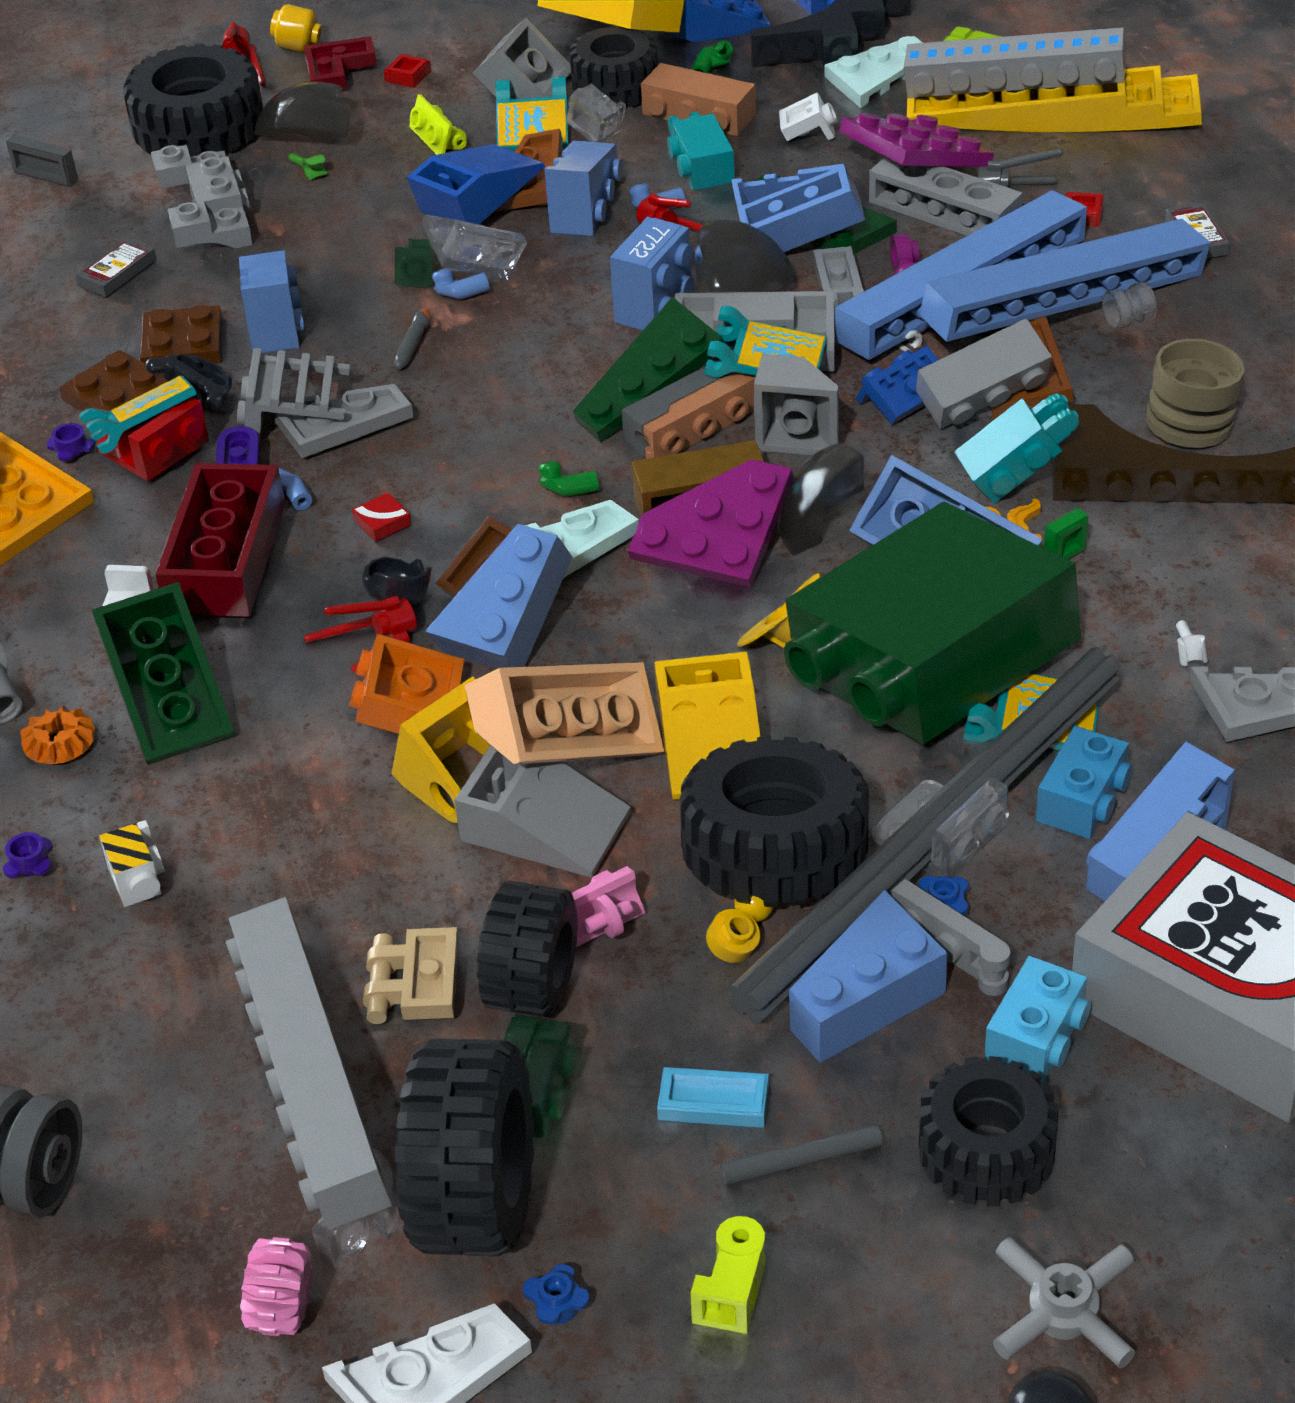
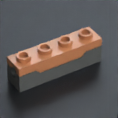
M705 367L622 409L624 443L642 457H646V459L677 454L754 413V381L756 376L731 372L722 377H710L704 374Z

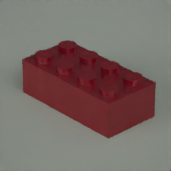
M195 463L155 573L158 588L179 582L191 615L250 617L285 507L278 465Z

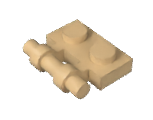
M457 927L407 929L406 944L393 945V937L385 933L374 937L373 947L367 952L366 968L370 972V982L364 986L363 1004L367 1007L366 1018L370 1023H384L387 1020V1010L393 1004H401L403 1020L454 1018L459 946ZM396 969H403V979L390 980V975Z

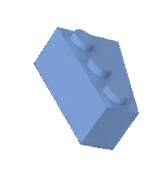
M572 141L562 151V157L564 158L556 157L553 160V166H547L544 169L550 233L594 236L599 222H604L607 202L613 200L615 182L620 181L622 178L623 162L622 159L617 158V149L614 143Z
M285 250L239 257L240 287L252 353L253 348H262L261 353L299 348L297 332L305 331L295 264L287 265Z
M517 524L425 632L443 652L496 669L525 667L572 560V555L558 535Z
M1186 741L1103 840L1095 844L1086 859V866L1088 867L1086 889L1106 901L1187 811L1226 830L1235 769Z

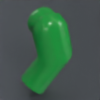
M722 40L716 46L703 48L699 52L691 70L709 73L712 69L725 66L731 61V56L734 53L733 46L728 41Z
M557 461L543 462L538 467L541 476L538 478L540 485L561 496L570 497L599 491L595 471L574 475L561 474V465Z

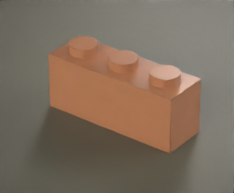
M660 63L641 83L643 115L668 120L670 116L677 115L678 119L682 120L689 118V113L697 111L701 116L714 114L723 132L734 136H739L756 116V84L664 63Z

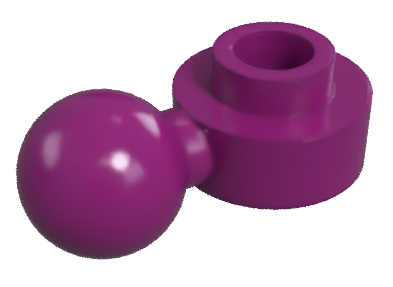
M907 233L890 236V258L894 275L919 262V250L916 240L910 241Z

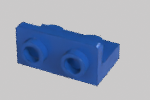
M927 345L914 353L907 350L900 354L891 363V366L882 370L880 367H877L865 375L861 380L863 386L855 399L860 405L872 400L890 424L893 425L925 406L916 392L918 370L939 359Z

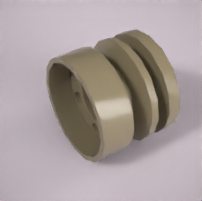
M1188 338L1176 340L1161 347L1156 355L1152 375L1153 387L1149 392V403L1146 406L1145 412L1146 425L1159 438L1182 447L1204 448L1215 446L1226 440L1233 429V417L1237 410L1236 400L1240 395L1245 374L1242 359L1236 352L1226 346L1205 339Z

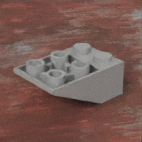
M490 745L454 800L460 841L590 878L594 876L631 813L629 805L561 761L513 764L492 745Z

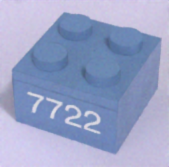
M647 217L610 256L615 323L644 330L672 297L675 298V293H693L694 279L691 277L690 263L693 247L689 242V227Z

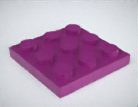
M858 113L857 118L842 117L839 132L901 165L980 167L988 166V161H993L994 152L981 146V140L960 136L959 129L937 124V118L928 115H917L916 120H912L899 114H888L887 119H880V117L873 114Z

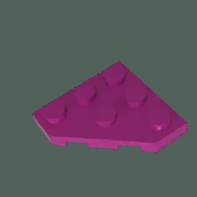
M751 459L642 514L628 548L630 558L644 563L752 588L794 478L792 468Z

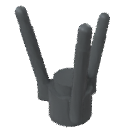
M1055 149L1003 161H988V166L979 167L978 178L1010 188V185L1056 184L1058 182L1057 177L1011 176L1010 170L1003 169L1059 157L1064 154L1063 149ZM1022 200V206L1029 203Z

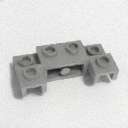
M170 145L163 147L161 150L151 152L160 189L189 184L193 202L182 203L178 207L167 209L177 248L202 243H218L234 249L253 245L249 224L244 212L250 210L247 192L243 188L240 170H232L225 151H206L198 156L190 157L187 145Z
M834 291L675 293V299L715 332L719 324L732 326L729 322L718 320L721 306H732L738 309L750 321L827 336L819 370L821 372L834 371ZM737 339L724 343L734 351ZM706 363L703 364V365H702L700 368H698L697 370H699V369L705 367V366H706Z

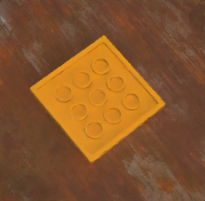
M0 432L1 566L94 502L92 489Z

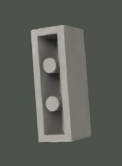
M1027 318L919 369L916 392L940 429L951 423L955 425L961 424L971 418L976 411L988 405L996 407L1005 402L1011 394L1023 388L1030 390L1039 386L1048 376L1052 356Z

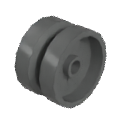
M0 1084V1206L6 1205L7 1208L15 1213L37 1218L50 1215L65 1197L79 1163L82 1145V1118L78 1105L68 1098L49 1094L33 1096L26 1089Z

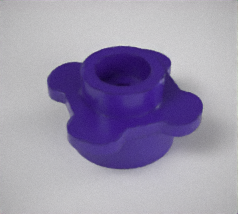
M66 423L56 427L51 434L52 438L46 442L47 448L54 450L60 461L80 458L84 452H89L95 447L94 440L86 438L84 428L76 423Z
M31 832L21 833L12 837L5 846L8 860L2 868L4 875L8 878H17L19 875L30 877L46 874L51 869L48 853L53 849L52 842Z

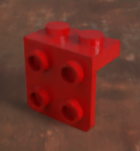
M190 397L169 410H165L125 430L114 450L101 455L146 481L151 480L209 441L201 401ZM108 434L99 439L96 442V445L105 442L108 438Z

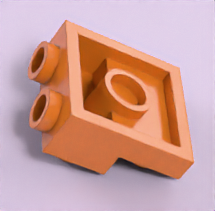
M377 634L371 651L363 649L355 675L363 677L364 680L363 682L356 680L349 702V707L357 709L355 722L399 734L400 724L460 685L464 659Z

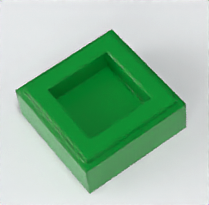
M1076 508L1046 525L1044 548L1066 559L1085 550L1088 515L1079 508Z

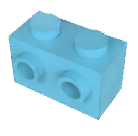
M1028 956L986 1027L984 1061H989V1056L1001 1057L1000 1063L1010 1064L1012 1060L1023 1064V1071L1025 1073L1034 1070L1042 1077L1041 1084H1043L1053 1065L1059 1068L1063 1065L1071 1044L1070 1035L1073 1029L1082 1030L1088 1019L1091 1001L1085 999L1087 977Z

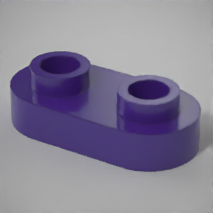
M235 426L220 433L217 438L216 463L260 465L261 449L257 432L247 426Z

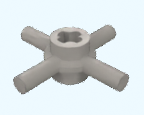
M1012 1237L1006 1238L999 1244L996 1254L1032 1287L1029 1298L1031 1312L993 1340L994 1348L1005 1360L1010 1359L1045 1332L1050 1337L1059 1340H1070L1083 1334L1118 1368L1125 1367L1133 1359L1135 1350L1097 1316L1100 1303L1097 1291L1134 1264V1258L1125 1246L1118 1245L1084 1271L1082 1268L1070 1263H1059L1045 1269Z

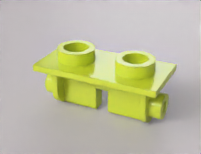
M418 94L415 107L410 113L409 127L436 155L445 153L446 149H463L467 143L466 133L456 126H452V122L443 114L439 106L431 105L421 94Z

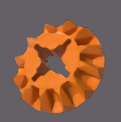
M65 705L54 712H50L45 708L43 716L29 717L28 726L20 730L23 752L31 760L42 764H60L71 761L86 752L95 738V728L91 717H86L81 708L69 711ZM58 729H64L59 731L57 736H54V740L51 741L50 735L55 734Z

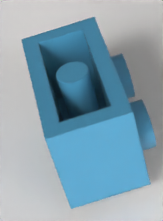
M1074 725L1038 787L1036 822L1091 839L1099 823L1106 824L1109 821L1114 809L1117 791L1124 792L1130 782L1133 765L1127 763L1129 743Z

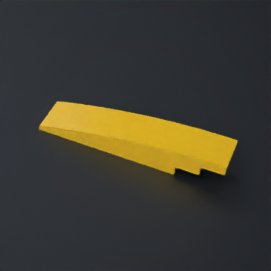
M1160 65L1125 69V82L907 98V117L909 119L916 120L917 115H928L937 118V124L958 129L1015 132H1104L1202 125L1198 75L1161 78Z

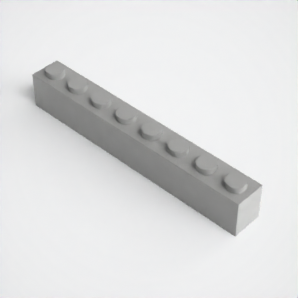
M286 897L230 917L229 922L234 938L226 940V944L235 968L244 967V969L236 971L235 974L245 1001L252 998L254 1000L245 1004L246 1011L255 1034L261 1031L264 1033L255 1037L265 1067L274 1065V1069L268 1070L265 1073L275 1101L278 1102L283 1099L285 1101V1104L277 1106L276 1110L286 1137L288 1138L293 1135L296 1137L295 1141L287 1143V1147L297 1174L307 1173L308 1178L300 1180L298 1183L309 1213L320 1210L329 1231L391 1207L392 1204L320 991Z

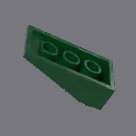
M179 582L92 609L99 637L147 765L235 736L233 725Z

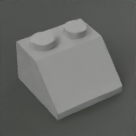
M525 18L501 39L473 74L495 97V80L510 79L511 98L519 99L552 96V77L566 76L567 78L571 73L569 62Z
M762 354L754 381L755 440L759 450L838 458L839 386L804 357Z

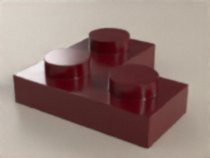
M371 36L304 46L312 92L330 93L339 88H346L344 70H363L368 66L377 65Z

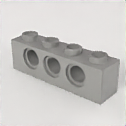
M884 157L869 170L870 203L965 236L1022 207L1023 192L944 166H906L888 157Z

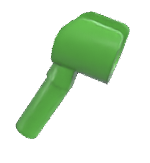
M295 153L289 155L291 162L303 168L308 180L328 175L323 166V162H325L323 154L309 158H303Z

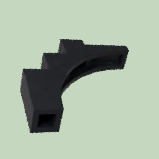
M839 0L827 8L802 19L776 26L751 29L752 66L762 67L821 60L824 67L825 64L837 61L843 56L858 54V42L884 39L885 18L911 15V0Z

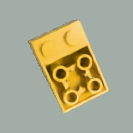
M747 652L654 662L657 705L672 800L680 799L681 786L684 779L701 758L706 759L711 751L719 747L723 749L729 748L732 742L743 739L746 742L757 741V737H760L754 686Z

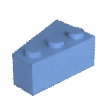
M844 164L798 170L796 176L778 178L776 173L765 174L764 180L744 182L743 178L731 179L743 235L750 246L755 245L760 258L759 262L866 220L859 192Z
M884 890L789 989L790 1031L819 1063H822L945 994L947 952Z

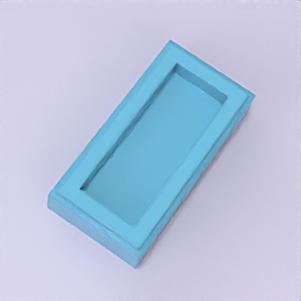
M663 1067L657 1106L658 1121L764 1128L769 1074Z

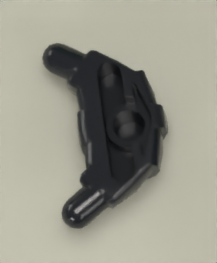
M169 354L166 358H149L145 363V368L149 373L164 374L165 379L168 381L182 375L194 387L197 393L192 397L201 401V404L205 405L211 412L219 410L221 404L228 396L232 385V378L222 370L221 366L197 355Z

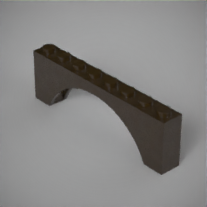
M1068 404V409L1075 410L1078 414L1080 424H1078V428L1075 431H1072L1068 437L1058 444L1062 452L1051 460L1053 501L1295 504V447L1271 453L1243 456L1191 453L1150 442L1126 431L1104 415L1095 404Z

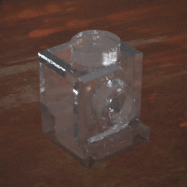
M592 84L573 92L568 102L569 109L566 122L590 142L602 143L621 131L626 109L624 102L620 101L616 104Z

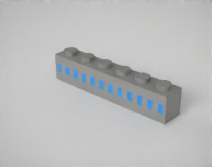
M1124 27L907 44L904 61L907 98L1125 82L1126 65Z

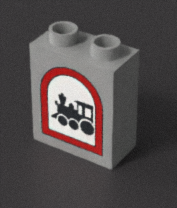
M1187 811L1075 934L1072 971L1087 977L1085 999L1091 1001L1089 1014L1283 1121L1290 1123L1295 1116V865Z

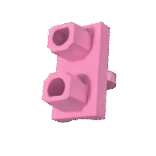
M628 866L614 873L608 870L593 876L589 885L572 892L578 917L576 947L604 933L613 939L624 932V923L645 914L644 906L636 890L635 873Z

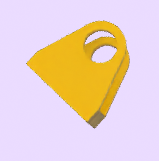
M473 676L400 724L391 773L404 788L452 823H458L456 808H452L443 799L437 783L449 794L454 807V800L461 789L441 761L465 744L470 745L483 756L490 747V744L475 732L465 690L466 684L476 680Z

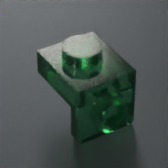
M409 238V245L395 247V284L397 286L431 287L433 285L434 263L443 261V246H431V239Z

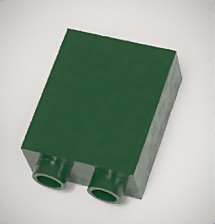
M945 501L785 599L791 640L784 647V657L795 679L807 689L817 690L823 688L852 704L856 712L873 726L887 724L923 745L967 716L969 710L976 704H985L1081 639L1076 563Z

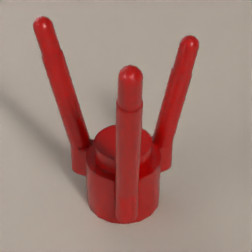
M235 22L230 23V27L224 32L222 46L227 50L232 48L241 55L249 56L257 70L259 84L265 86L266 81L256 54L257 48L255 45L250 44L249 32L242 26H237Z
M651 193L649 197L641 201L637 208L636 218L639 224L647 217L689 227V229L705 235L713 234L714 238L726 242L730 240V235L676 215L672 207L689 208L691 207V201L661 197Z
M398 596L381 601L330 606L324 610L328 616L375 612L371 613L370 617L306 634L304 641L309 643L373 626L376 634L409 643L408 633L416 631L417 623L409 601L406 598L399 599ZM358 662L351 666L352 673H356Z

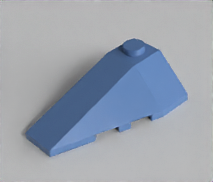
M893 455L888 460L849 529L853 534L874 545L945 501L1038 546L1043 542V539Z

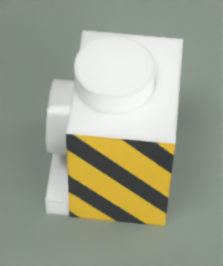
M146 820L99 835L109 872L124 907L161 895L160 882L157 875L164 873L165 870L156 845H153Z

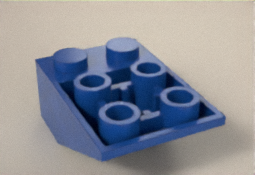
M684 0L680 31H664V33L691 42H700L750 33L751 29L770 27L771 24L757 0Z
M491 144L432 155L409 174L407 179L421 213L471 232L497 208L505 204L519 189L528 184L533 177L545 168V165L538 160Z

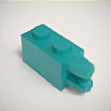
M697 111L689 113L690 115L687 119L679 120L677 115L668 117L667 123L670 137L667 138L669 155L671 159L676 158L680 177H686L691 189L697 190L732 183L731 179H735L734 151L714 114L701 116Z
M1052 393L1051 396L1042 400L1032 409L1023 399H1020L954 452L972 481L995 504L1062 452L1058 444L1078 428V424H1080L1079 416L1075 410L1068 409V400L1065 395Z

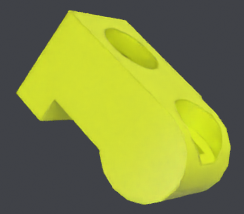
M735 1216L725 1220L716 1231L717 1259L712 1276L707 1277L696 1274L690 1292L692 1324L748 1334L765 1270V1254L763 1252L765 1232L755 1219L746 1216Z

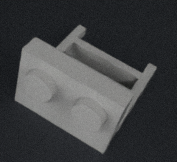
M253 348L249 376H243L241 400L238 402L237 425L253 428L258 434L259 443L264 412L344 420L345 408L329 407L333 374L349 376L350 364L334 363V356L326 355V362L310 360L309 353H302L301 359L286 358V351L278 350L277 357L261 355L262 348ZM284 369L300 370L295 403L280 402ZM309 371L324 373L320 406L304 404Z

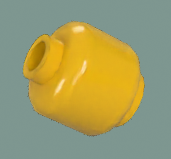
M291 4L284 5L281 10H275L270 25V36L274 37L278 47L304 53V46L319 43L322 24L317 23L316 13L313 10Z

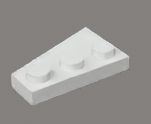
M494 1303L429 1327L428 1333L424 1337L397 1347L391 1341L373 1348V1355L345 1366L342 1360L324 1366L322 1369L326 1382L345 1403H466L531 1354L532 1349L530 1339Z

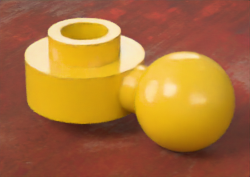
M752 896L751 904L739 903L734 898L735 909L723 910L715 916L707 929L706 942L716 957L725 962L739 963L746 960L752 954L760 940V930L756 922L766 919L773 910V907H764L763 900L759 897ZM731 928L736 929L741 935L735 934Z

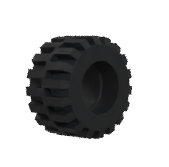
M609 27L589 31L583 34L582 37H578L574 44L570 46L572 90L574 96L579 98V101L589 104L591 107L603 109H623L639 105L642 102L641 83L658 66L657 44L653 41V37L641 30Z
M510 880L505 881L499 887L488 907L483 922L477 955V984L482 1004L485 1007L549 1018L555 1012L567 990L576 953L578 917L571 891Z
M977 1056L965 1058V1065L962 1066L953 1062L945 1067V1076L936 1073L930 1079L929 1089H924L921 1097L918 1148H920L919 1158L922 1167H927V1176L933 1184L943 1182L942 1192L950 1197H954L957 1193L963 1195V1202L975 1205L976 1200L987 1201V1207L999 1206V1200L1007 1199L1010 1204L1022 1201V1192L1025 1191L1032 1195L1038 1191L1041 1180L1047 1181L1052 1172V1163H1055L1059 1110L1058 1103H1054L1053 1091L1049 1085L1041 1086L1042 1077L1034 1070L1025 1073L1023 1071V1064L1013 1060L1010 1064L1000 1063L1001 1057L989 1056V1061H979ZM987 1125L1001 1128L1008 1133L998 1136H985L968 1129Z

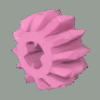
M273 1237V1239L259 1238L253 1245L252 1250L248 1254V1263L246 1269H244V1281L241 1288V1319L245 1328L259 1331L262 1335L280 1336L281 1334L294 1335L301 1327V1322L305 1319L306 1305L309 1303L308 1295L313 1267L311 1265L310 1250L304 1243L291 1241L290 1238Z

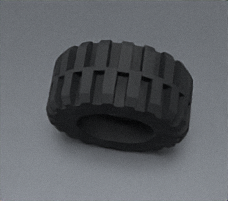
M195 44V46L190 47L181 45L176 46V49L168 51L165 49L159 51L156 56H148L143 59L141 65H135L123 85V95L132 137L150 155L151 152L161 150L163 147L170 145H187L190 157L198 156L206 151L233 153L239 150L242 144L247 145L252 141L254 135H257L264 120V109L256 68L245 55H241L232 48L227 50L222 45L206 46L205 44Z
M771 736L757 737V741L746 742L745 739L732 742L727 749L719 747L711 751L706 759L701 758L693 766L681 786L680 819L683 859L686 866L692 871V874L704 886L710 885L714 893L722 897L734 896L739 903L751 904L752 896H756L763 900L764 907H778L779 903L791 902L792 906L806 904L807 900L812 897H816L818 900L825 898L834 887H837L866 859V854L868 853L869 789L867 782L863 779L857 767L851 761L847 762L843 754L835 749L827 751L823 744L811 740L809 743L799 742L798 738L784 736V740H771Z
M431 1039L416 1049L413 1054V1061L408 1065L406 1083L402 1086L400 1096L401 1109L397 1117L398 1141L397 1146H395V1162H397L396 1193L399 1194L398 1210L400 1219L404 1221V1234L410 1240L409 1243L424 1254L499 1257L513 1249L517 1244V1238L521 1236L523 1219L527 1215V1200L532 1182L531 1166L534 1156L533 1096L529 1086L530 1074L529 1069L525 1066L526 1059L524 1054L518 1047L507 1040Z

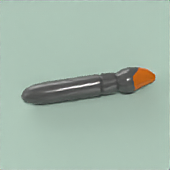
M422 308L414 314L412 324L393 359V365L396 370H402L407 366L422 338L424 330L428 328L430 323V311L428 309Z

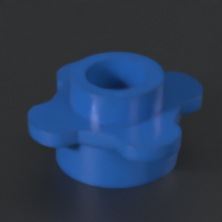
M929 875L919 881V888L958 913L964 915L968 911V903L964 900V893L968 891V882L964 878L958 876L953 878L946 876L934 877Z
M558 1264L553 1267L552 1272L545 1274L541 1278H529L524 1283L523 1295L526 1299L533 1300L537 1317L542 1323H566L573 1319L579 1310L584 1309L588 1305L589 1293L585 1288L578 1286L574 1280V1269L571 1266ZM553 1291L561 1292L559 1295H551Z

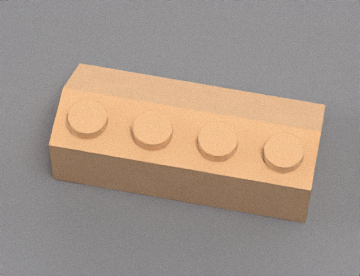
M644 662L498 668L465 685L475 732L513 764L656 755L664 752Z

